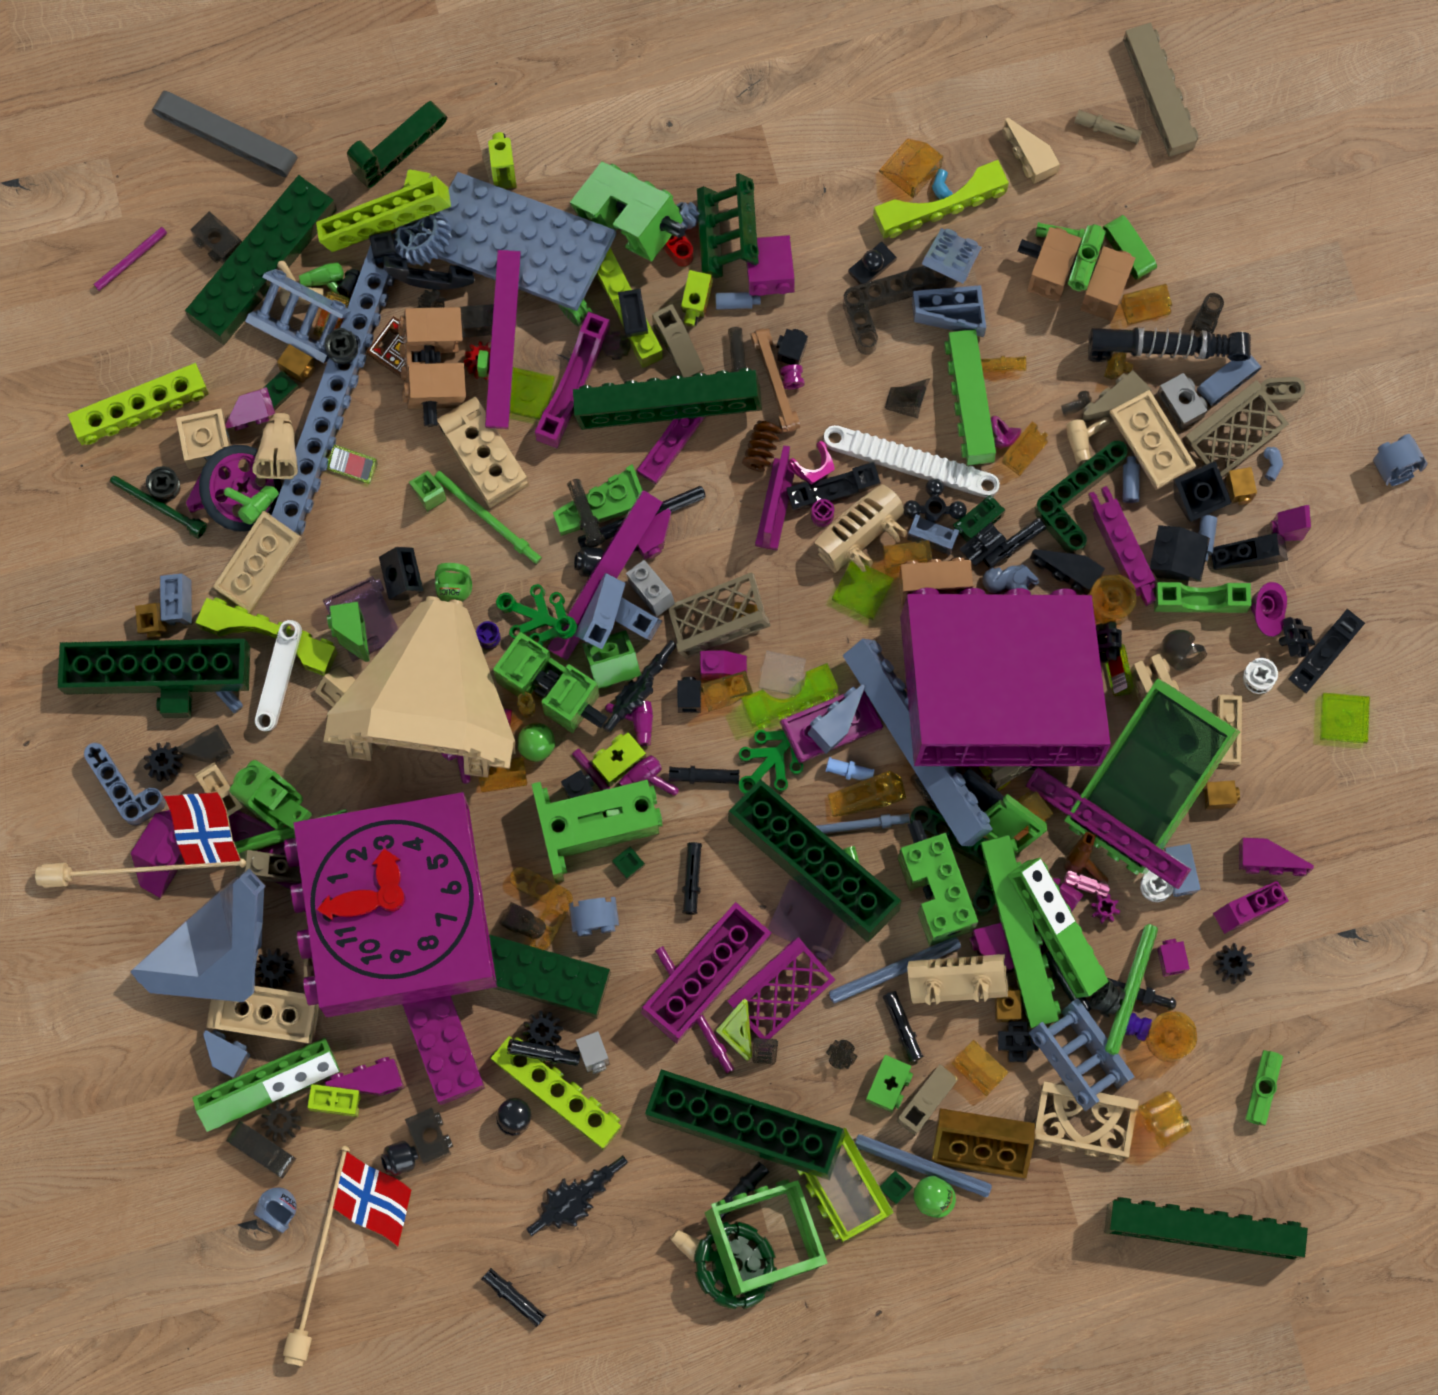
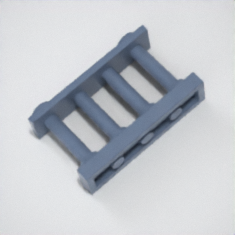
M274 269L264 273L263 278L271 282L261 310L249 313L245 322L294 346L323 363L327 362L329 357L325 348V338L333 332L338 318L342 319L350 315L351 310L346 308L344 303L337 300L332 301L286 277V273L281 270ZM280 286L290 291L291 294L281 319L276 320L270 317L269 312ZM301 297L311 303L300 330H295L290 327L289 321L298 298ZM320 307L330 312L320 340L316 341L310 338L308 333Z
M1077 998L1061 1011L1064 1016L1062 1019L1048 1028L1041 1022L1029 1034L1074 1095L1077 1103L1086 1112L1100 1101L1096 1096L1098 1093L1111 1084L1116 1089H1119L1135 1076L1119 1054L1111 1055L1105 1051L1108 1041L1107 1037ZM1071 1025L1078 1037L1061 1048L1053 1036ZM1085 1045L1092 1054V1057L1075 1067L1067 1055ZM1099 1064L1107 1076L1089 1087L1082 1075Z

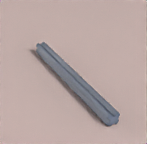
M957 937L950 938L831 990L829 997L833 1003L840 1002L908 972L907 966L909 961L938 959L959 950L961 944Z
M858 1134L856 1137L855 1145L860 1150L928 1176H936L949 1184L983 1197H988L992 1188L990 1183L864 1135Z

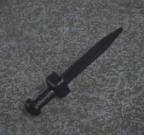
M1107 978L1113 982V986L1125 988L1126 983ZM1149 987L1146 990L1139 988L1136 999L1143 1001L1142 1005L1151 1006L1153 1003L1168 1008V1011L1176 1008L1177 1002L1173 997L1169 999L1157 995L1155 990Z

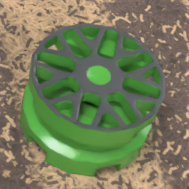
M584 299L577 311L558 304L563 314L578 327L582 324L581 320L586 318L588 311L593 313L591 308L587 309V303Z

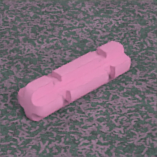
M1068 871L1064 877L1065 884L1072 887L1075 885L1076 888L1092 894L1097 893L1096 895H1100L1102 898H1105L1109 893L1110 888L1108 884L1097 883V880L1083 875L1077 876L1075 872Z

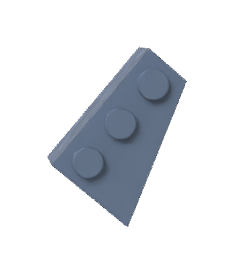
M981 285L913 291L912 309L914 322L952 331L976 329L977 336L984 337L986 322Z

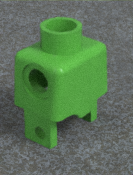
M252 760L246 768L241 769L234 777L233 784L230 787L231 795L255 816L274 829L278 830L287 825L294 830L293 822L308 820L311 817L312 813L300 805L303 801L302 795L279 774L259 761Z

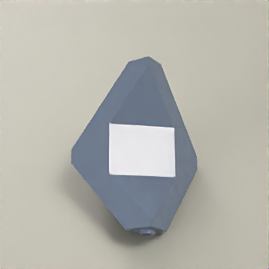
M250 869L246 870L217 892L130 972L149 993L244 1002L254 993L258 949L262 945L264 887L266 886Z

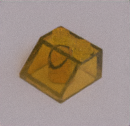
M907 138L879 169V172L914 198L937 173L938 169L942 167L943 155L926 142Z

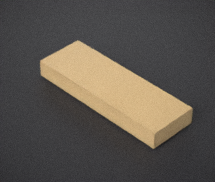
M1218 695L1217 716L1241 732L1242 696ZM1218 732L1217 751L1226 739ZM1241 732L1219 765L1240 766Z

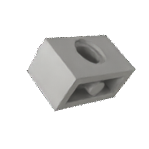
M1184 373L1160 385L1157 393L1180 430L1205 417L1207 404L1202 397L1197 395L1193 381L1187 378ZM1179 398H1187L1189 400V404L1181 403L1179 401Z
M645 560L626 573L630 586L656 617L675 604L672 592Z
M597 1031L576 1039L587 1073L592 1071L593 1074L606 1070V1065L610 1063L599 1032Z

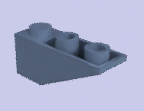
M607 573L604 574L574 636L603 649L613 629L625 587L624 582Z
M621 597L615 621L651 641L662 620Z
M863 684L857 689L853 686L843 695L845 699L842 702L835 701L828 707L827 711L829 713L824 717L821 715L817 716L810 723L812 727L807 734L825 754L837 746L848 734L865 687Z

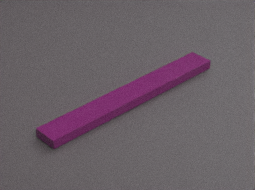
M498 250L486 428L509 429L521 251Z
M644 490L640 492L568 611L567 616L572 617L576 621L577 628L604 574L607 573L615 578L619 576L662 505V501ZM566 625L563 628V631H566L569 628V625ZM573 635L568 639H562L557 636L552 638L546 649L567 661L580 638Z
M1037 767L1025 787L1065 814H1069L1078 823L1176 889L1181 887L1192 870L1088 799L1081 798L1079 793L1042 768ZM1078 800L1081 801L1076 812L1072 813L1071 810Z

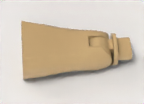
M273 414L263 430L260 446L252 468L253 473L258 478L293 479L298 473L294 430L288 414Z

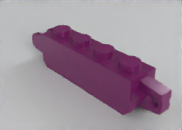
M1107 486L1101 488L1102 496L1106 501L1102 505L1094 492L1088 493L1089 500L1094 509V520L1131 595L1135 594L1136 597L1140 596L1145 606L1155 603L1156 598L1152 591L1155 589V578L1117 498L1113 499Z

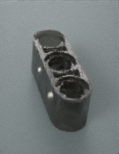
M240 1120L226 1139L227 1142L282 1179L297 1159Z

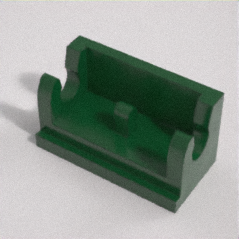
M989 495L962 519L955 522L953 528L959 530L961 537L968 542L989 523L994 525L1004 517L1005 509L994 497Z

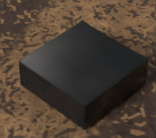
M391 231L369 235L374 259L396 255Z

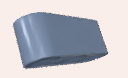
M1252 355L1246 361L1231 360L1205 380L1197 388V391L1213 407L1259 372L1262 366Z

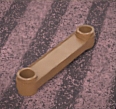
M768 328L755 330L753 333H750L755 351H760L780 412V415H778L780 429H782V433L796 431V429L800 428L799 418L796 411H791L770 347L773 346L770 331Z

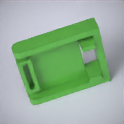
M1008 794L1003 797V801L999 800L984 812L989 817V824L993 829L986 835L990 840L1009 835L1010 839H1015L1014 836L1028 826L1029 833L1019 841L1015 839L1018 850L1017 853H1014L1015 856L1047 831V823Z

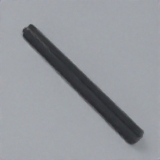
M695 487L662 501L663 503L656 515L667 508L673 512L704 499L706 494L703 487ZM625 517L579 536L577 541L580 548L591 547L614 537Z

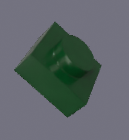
M631 846L612 860V863L626 880L645 866V863Z
M896 1170L880 1186L881 1191L895 1205L913 1188Z

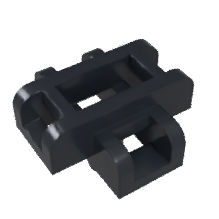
M1287 617L1283 619L1285 636L1279 638L1280 645H1288L1290 657L1302 658L1309 654L1308 647L1315 645V640L1312 637V627L1304 626L1303 621L1299 618Z
M1109 621L1106 624H1096L1100 663L1116 661L1117 648H1122V630L1117 629L1116 622Z
M1009 1021L1008 1031H998V1051H1008V1062L1027 1063V1052L1039 1051V1047L1034 1043L1029 1032H1027V1021Z

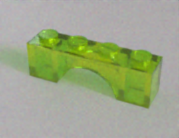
M828 663L806 671L805 684L802 690L791 698L778 699L770 696L762 689L742 697L741 704L751 728L758 727V729L770 725L771 720L776 718L782 720L791 716L793 711L798 709L804 711L813 707L815 702L820 700L826 702L835 698V694L838 693V686Z

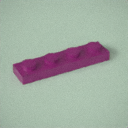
M705 417L674 419L639 466L637 473L657 485Z

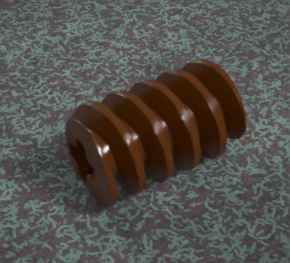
M759 420L753 427L754 432L750 436L751 441L748 442L749 449L745 451L746 457L743 458L742 464L754 471L764 472V467H771L772 465L766 459L774 458V454L769 452V450H777V446L772 444V442L780 441V438L775 433L781 434L782 429L773 423Z

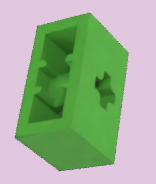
M885 1055L865 1101L891 1113L894 1107L899 1109L904 1097L900 1092L903 1085L909 1086L913 1073L909 1072L911 1066ZM890 1079L895 1080L894 1085L897 1086V1088L893 1087L891 1091L886 1089L887 1084L884 1083V1081L889 1082Z

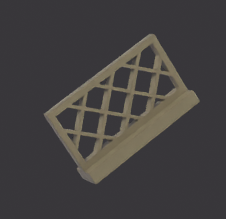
M1257 380L1182 438L1204 465L1213 462L1214 457L1226 459L1225 469L1220 472L1222 477L1289 425L1261 389L1262 386ZM1258 396L1265 403L1264 412L1252 410V402ZM1237 412L1247 413L1246 425L1234 424ZM1251 414L1263 415L1262 427L1250 426ZM1267 416H1275L1281 425L1276 429L1266 428ZM1220 426L1230 427L1229 439L1216 438L1217 428ZM1233 428L1246 429L1244 441L1232 440ZM1249 429L1262 431L1261 441L1258 443L1248 442ZM1265 431L1271 432L1265 437ZM1213 432V437H1207ZM1202 440L1212 441L1211 453H1203L1197 444ZM1216 441L1228 443L1227 455L1214 454ZM1232 443L1244 445L1242 456H1230ZM1248 445H1249V446H1253L1252 448H1250V449L1247 451Z
M752 572L677 601L668 608L678 642L676 644L678 652L686 659L700 654V651L711 650L771 626L769 618L765 614L755 576ZM750 581L751 588L747 595L738 592L743 583ZM727 590L731 594L726 603L717 600L720 593ZM736 595L745 598L740 609L730 606ZM706 598L710 602L703 612L697 609L696 606L700 600ZM749 601L756 603L758 611L751 614L744 612ZM715 603L723 606L718 618L709 614ZM682 607L689 609L684 620L677 618L675 610ZM728 609L737 612L734 620L730 622L723 621ZM694 611L702 614L697 626L688 623ZM707 617L716 621L713 628L708 631L702 629ZM686 625L695 629L690 638L683 640L682 633Z

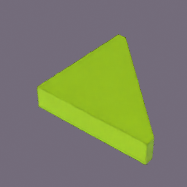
M744 999L717 1028L716 1032L748 1061L752 1058L748 1001Z

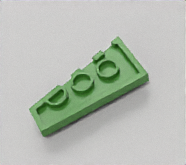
M633 464L626 467V470L622 473L610 477L601 486H595L583 497L576 498L553 512L560 535L563 536L628 514L642 491Z

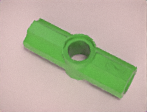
M1093 224L1086 227L1068 281V285L1073 290L1079 292L1087 290L1106 233L1101 226Z
M1262 1051L1245 1120L1250 1123L1266 1125L1273 1095L1277 1090L1276 1083L1283 1056L1279 1053ZM1260 1082H1265L1269 1085L1270 1090L1268 1094L1261 1093L1259 1090Z

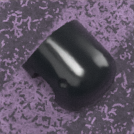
M507 1099L499 1106L496 1122L498 1128L505 1135L517 1136L522 1134L530 1125L531 1109L522 1099Z

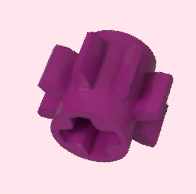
M1110 894L1104 899L1098 895L1096 897L1098 904L1092 903L1090 905L1092 909H1095L1092 918L1098 917L1100 924L1106 919L1112 923L1114 921L1112 914L1119 915L1120 910L1115 909L1119 901L1115 900L1113 902L1110 899ZM1102 904L1104 907H1110L1108 913L1106 911L1101 912Z

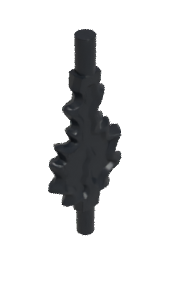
M669 641L660 654H656L651 664L644 667L643 673L637 677L636 682L630 680L628 686L625 685L622 692L615 697L616 704L612 708V716L603 726L606 732L611 733L620 720H623L627 714H632L634 709L643 706L644 700L653 693L654 677L662 671L663 665L668 661L667 658L677 647L673 641Z
M622 1155L612 1164L602 1167L599 1171L593 1169L590 1177L585 1181L581 1179L579 1184L574 1179L571 1185H567L564 1178L555 1191L547 1188V1201L541 1203L543 1213L540 1215L541 1218L526 1228L530 1235L533 1236L546 1225L549 1227L553 1224L558 1229L561 1228L563 1223L576 1227L579 1218L589 1216L585 1210L594 1208L587 1200L593 1199V1194L606 1191L604 1183L611 1182L614 1173L628 1163L626 1158Z

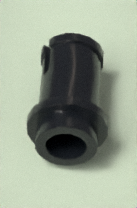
M353 268L345 272V278L337 286V292L341 296L347 297L356 286L360 272Z

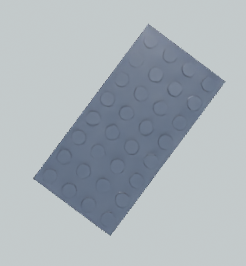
M457 172L449 187L451 207L440 211L448 219L452 229L450 232L452 238L447 240L449 246L443 248L444 253L440 252L437 255L438 259L496 280L498 250L521 251L518 289L577 311L617 234L616 231Z

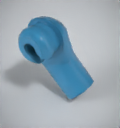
M938 169L932 184V190L940 200L953 194L945 184L948 172L943 169Z

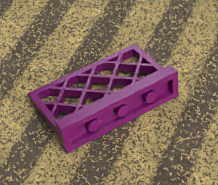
M783 445L781 458H774L755 542L757 547L778 551L789 502L786 488L792 486L795 475L788 465L790 446Z
M796 937L727 998L726 1001L734 1009L744 999L749 1002H757L756 1016H749V1024L756 1035L766 1043L835 981V978L805 946L801 939ZM804 951L810 958L809 968H796V957ZM793 961V967H786ZM813 962L819 969H812ZM782 970H792V984H779L778 974ZM796 970L809 971L808 985L795 984ZM812 971L822 972L828 980L821 986H813ZM775 977V983H768ZM764 986H775L774 1000L760 999L761 989ZM778 986L791 987V1001L777 1000ZM795 987L808 988V998L804 1002L794 1001ZM811 988H816L817 990L811 994ZM757 993V999H751ZM760 1002L774 1003L773 1017L759 1016ZM777 1003L790 1004V1014L786 1018L776 1017ZM794 1004H800L795 1010H793ZM750 1019H756V1025ZM759 1019L773 1020L772 1030L766 1036L758 1029ZM776 1020H782V1021L775 1027Z

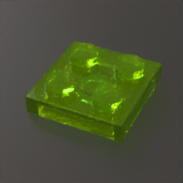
M851 561L832 597V601L873 620L894 578L864 564L866 571L862 572Z

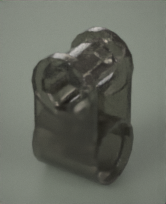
M1210 293L1205 297L1199 312L1196 314L1190 332L1194 330L1200 333L1203 330L1210 331L1211 334L1214 333L1224 306V300L1221 295ZM1207 303H1215L1218 309H1210Z
M510 902L499 922L503 927L531 939L541 937L546 929V924L543 920L535 917L531 911L513 902Z

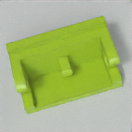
M311 1084L308 1109L314 1112L358 1117V1103L361 1100L359 1090Z

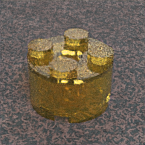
M1117 574L1100 577L1094 583L1089 594L1092 595L1094 618L1101 624L1113 621L1116 622V625L1125 622L1130 617L1137 600L1133 583L1128 578ZM1115 598L1116 601L1110 602L1108 599Z
M1175 1011L1160 1014L1151 1023L1145 1039L1148 1049L1157 1059L1164 1062L1173 1063L1182 1060L1196 1046L1197 1031L1195 1023L1182 1012ZM1173 1032L1175 1040L1170 1041L1168 1040V1034Z
M1170 1091L1162 1092L1138 1106L1141 1115L1145 1119L1142 1121L1148 1133L1154 1132L1156 1135L1155 1140L1161 1149L1192 1132L1187 1116H1183L1180 1110L1182 1109L1180 1103Z

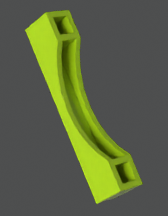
M999 160L978 167L965 186L944 199L929 203H910L894 199L875 206L873 217L883 239L887 237L895 238L905 230H916L926 222H937L947 214H958L968 206L972 205L975 207L981 205L986 199L1002 197L1007 192L1009 182Z
M609 248L596 276L610 298L623 325L618 292L632 289L611 248ZM647 319L648 334L628 337L642 368L663 359L662 348Z
M216 597L213 600L206 598L195 622L199 629L220 637L231 633L253 632L277 639L278 631L282 622H278V624L269 622L270 619L261 614L256 616L248 614V610L240 606H235V608L227 606V602ZM288 626L286 633L289 637H292L295 631L290 630L291 627ZM302 630L296 656L300 659L306 670L325 676L329 673L338 652L335 646H333V642L321 638L320 641L312 638L310 633Z

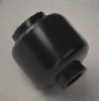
M582 547L579 552L575 553L574 569L578 570L580 576L590 577L604 554L603 549Z
M406 1141L386 1146L383 1154H381L384 1170L386 1173L390 1172L394 1176L412 1171L415 1168V1160L418 1159L416 1148L414 1146L410 1147Z

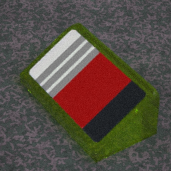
M334 444L327 470L370 484L378 462L376 458Z
M1122 644V648H1117V660L1106 663L1114 696L1128 695L1134 688L1126 648Z

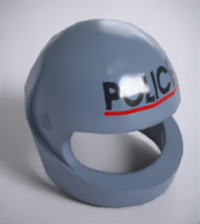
M281 1187L271 1188L265 1191L259 1198L254 1214L274 1229L284 1233L289 1228L290 1220L295 1216L297 1203L290 1191Z

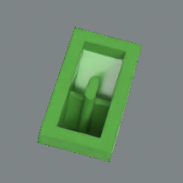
M429 471L409 481L410 486L427 512L447 500L443 487Z

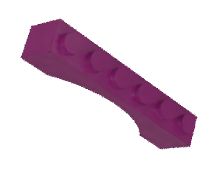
M588 311L562 380L552 400L543 412L535 430L536 441L556 449L558 448L574 412L573 389H579L580 386L586 385L610 331L609 319Z

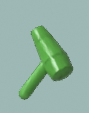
M338 262L325 264L299 276L300 283L303 286L326 285L337 298L347 300L349 305L350 298L348 296L343 297L337 292L338 285L336 282L343 280L344 277L343 269Z
M267 485L251 498L230 487L224 490L225 496L243 504L238 511V516L244 523L249 525L253 524L279 495L274 487Z

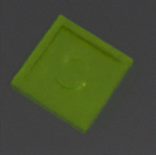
M513 367L510 413L540 420L543 412L549 405L555 376Z
M1323 693L1320 740L1367 743L1370 697Z

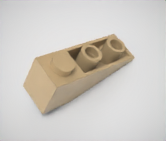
M1006 118L1002 129L1003 135L1007 141H1011L1013 153L1023 163V171L1026 177L1031 178L1033 184L1057 174L1060 163L1050 145L1010 118Z

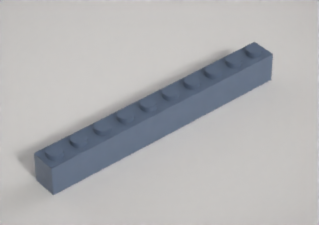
M861 639L842 656L859 683L865 686L864 691L961 846H973L993 830L989 824V817L980 810L977 805V798L968 791L965 786V779L960 773L956 772L953 766H914L906 686L893 672L894 667L891 662L885 659L881 653V646L874 640Z

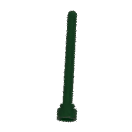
M117 476L110 478L111 484L187 527L189 534L199 539L205 533L207 523L203 520L188 518Z

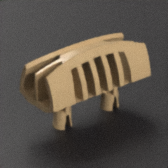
M883 484L878 486L847 509L814 542L819 547L818 555L834 573L850 560L862 572L866 571L863 563L871 567L873 561L861 550L883 531L892 536L896 542H900L898 534L904 538L906 537L907 531L895 522L904 514V508L898 495Z
M1005 954L909 961L907 969L912 1003H927L931 1005V1002H936L937 1005L943 1001L974 999L979 1002V999H984L985 1002L988 998L1008 997V976H1006V966H1004Z

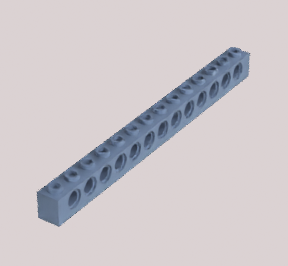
M371 245L348 305L351 314L344 317L340 327L351 331L355 335L358 344V354L354 360L346 363L351 365L346 371L340 370L343 364H337L329 358L295 450L298 473L293 479L284 480L272 513L274 518L298 535L303 534L306 521L304 519L306 514L310 513L313 508L314 501L312 497L314 492L319 491L321 485L320 475L322 471L325 472L329 463L328 453L330 450L333 451L335 447L336 431L342 428L344 409H348L351 403V396L349 395L352 388L355 389L358 384L359 376L357 373L359 368L364 367L366 355L364 354L367 347L370 348L372 345L374 327H378L381 314L379 313L381 307H385L387 304L388 288L393 286L395 278L388 274L385 268L377 267L379 263L383 262V258H373ZM396 253V255L389 256V257L400 258V256H399L397 253ZM372 283H380L378 288H370ZM365 303L373 304L369 309L362 308ZM359 323L366 324L363 329H355V326ZM337 384L343 385L340 391L332 390ZM329 405L336 406L332 412L325 411V408ZM320 426L328 427L324 433L317 432ZM318 446L321 448L318 453H310L312 447ZM304 468H313L310 474H302ZM298 488L306 489L304 494L300 496L294 493ZM290 509L298 510L295 516H287V512Z

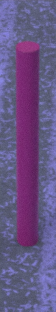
M161 226L93 284L98 291L104 288L167 234L166 230Z
M579 748L572 753L573 757L589 774L601 791L611 789Z

